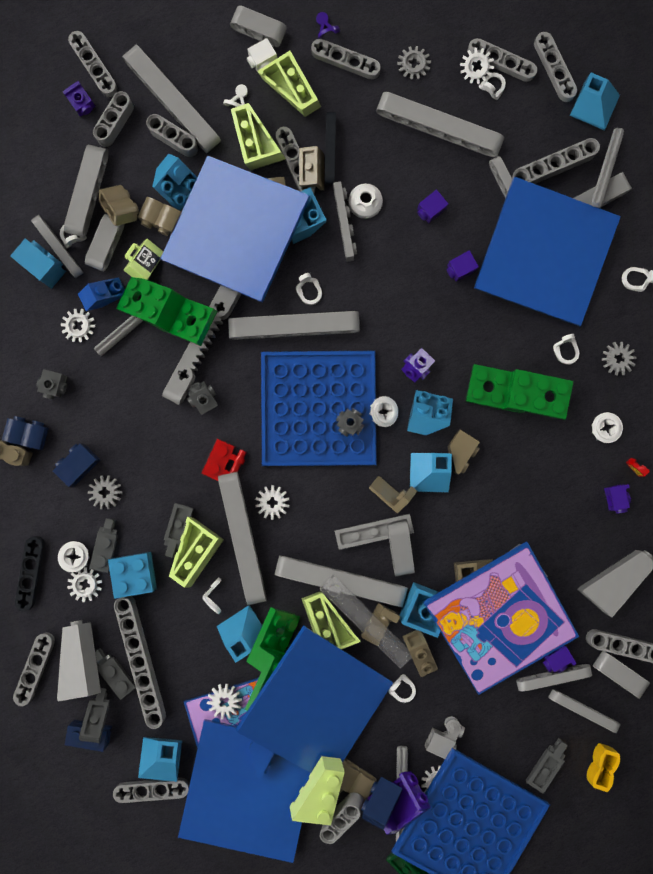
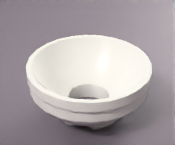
M366 183L356 186L351 191L348 200L352 213L364 219L377 215L381 210L383 202L378 188ZM363 193H368L372 199L370 202L364 203L361 201L360 196Z

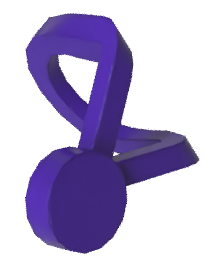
M325 12L318 13L316 22L321 26L318 39H322V35L329 31L335 34L340 33L339 26H331L328 23V15Z

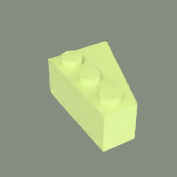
M291 51L286 52L258 70L261 78L305 117L321 107Z
M249 103L231 109L244 163L250 170L286 159Z
M187 517L185 530L181 536V543L178 552H176L169 577L184 588L192 587L224 539L195 518Z
M322 592L301 598L313 632L340 649L361 642Z
M325 756L320 758L309 775L306 785L302 786L297 799L290 805L292 821L331 826L345 773L340 758Z

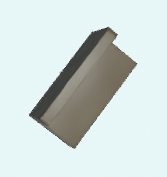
M318 146L299 148V186L301 188L316 186L319 190H324V153Z

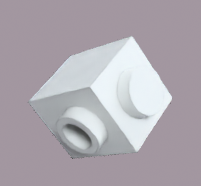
M267 38L247 49L249 55L247 61L251 68L255 67L257 72L277 59V54Z

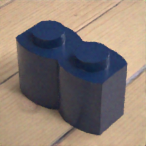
M14 416L13 419L7 418L2 441L43 450L49 429L43 427L44 423L34 420L32 424L26 423V418Z

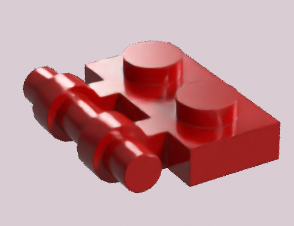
M217 439L201 474L218 481V476L238 472L241 464L243 465L245 462L244 457L247 452L240 449L236 456L232 454L235 446ZM231 459L234 463L231 470L228 471L225 468Z

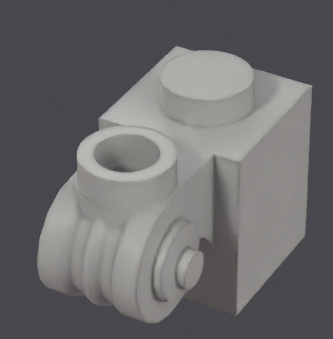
M453 716L445 719L444 725L447 729L445 732L432 727L425 743L426 751L446 759L451 748H457V737H462L465 727L460 725L458 719Z

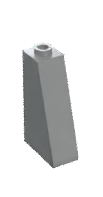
M635 550L581 585L577 590L606 615L613 617L653 570V556L645 550Z
M82 620L70 622L71 626L62 628L58 701L101 693L91 622L83 624Z

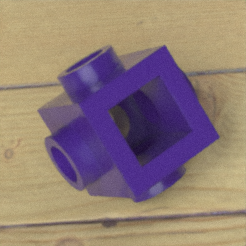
M421 348L415 355L411 353L403 361L406 364L401 370L413 382H416L419 378L423 380L431 372L428 368L435 360Z

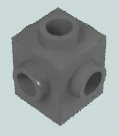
M43 369L41 377L37 380V392L43 393L44 398L52 400L55 397L61 398L67 389V384L65 383L67 376Z
M204 381L193 384L190 390H188V402L192 408L196 407L201 415L218 406L214 398L216 395L211 385L207 386Z
M354 408L351 411L349 409L346 412L341 411L336 419L338 421V431L346 437L349 435L353 437L355 433L359 435L365 426L362 424L364 420L361 418L362 414ZM348 419L354 420V424L352 426H349L347 424Z

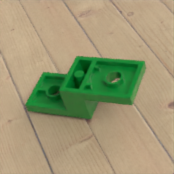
M133 277L130 278L116 307L121 312L146 321L164 332L199 346L202 345L218 312L211 307L189 300L170 288L143 278ZM196 318L194 325H191L192 320Z
M473 364L465 402L516 413L529 412L565 420L573 381L518 369L510 372ZM485 382L493 384L491 392L484 390L483 385ZM547 391H550L554 394V400L552 402H548L545 399V393Z
M273 607L270 608L246 661L261 672L245 707L246 711H248L284 656L299 622V615Z

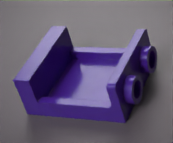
M411 771L400 773V777L393 782L402 788V794L384 829L386 835L399 832L431 808L426 794L422 792L418 785L417 777Z

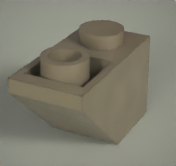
M462 430L456 432L447 446L449 453L452 454V469L456 475L466 471L469 463H467L471 456L474 457L480 449L478 447L480 442Z
M493 559L455 562L456 582L489 564Z

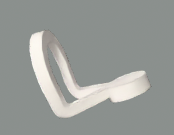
M492 73L491 76L487 75L485 77L487 80L485 82L483 80L478 87L489 92L493 99L498 100L505 89L506 82L501 74ZM492 77L499 78L502 83L501 88L496 93H494L495 87L487 82Z
M242 84L238 85L235 90L237 95L231 100L225 99L223 105H234L236 107L244 105V97L248 94L247 87ZM240 98L241 104L235 101Z
M64 225L60 229V237L66 249L76 242L87 239L86 236L77 237V235H72L65 239Z
M630 267L622 275L623 285L633 291L642 292L646 289L649 282L653 283V270L649 272L644 268ZM630 271L641 272L648 277L642 286H633L627 281V275Z
M310 273L301 275L299 277L300 283L296 286L300 299L307 305L318 303L322 298V290L318 280L312 278ZM306 282H313L317 288L318 296L316 299L310 301L303 296L301 287Z
M574 334L562 337V341L554 344L555 355L562 364H573L579 358L580 353ZM572 342L575 349V357L572 360L562 358L559 347L561 344Z
M219 577L211 584V588L202 597L204 602L217 614L221 613V609L208 595L222 581Z
M402 674L392 684L388 693L398 701L406 703L414 698L416 688L413 682L405 674ZM401 680L412 688L411 696L405 699L395 693Z

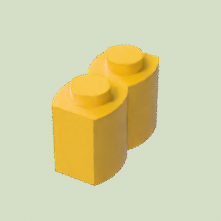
M601 743L595 747L593 762L587 770V780L594 788L605 792L611 789L614 781L613 773L620 764V754L615 749Z

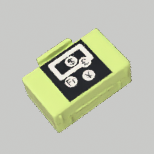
M149 239L143 241L140 246L133 243L125 254V258L129 262L124 271L133 278L148 280L161 260L160 258L164 251ZM136 249L137 251L134 255L130 256L133 250Z

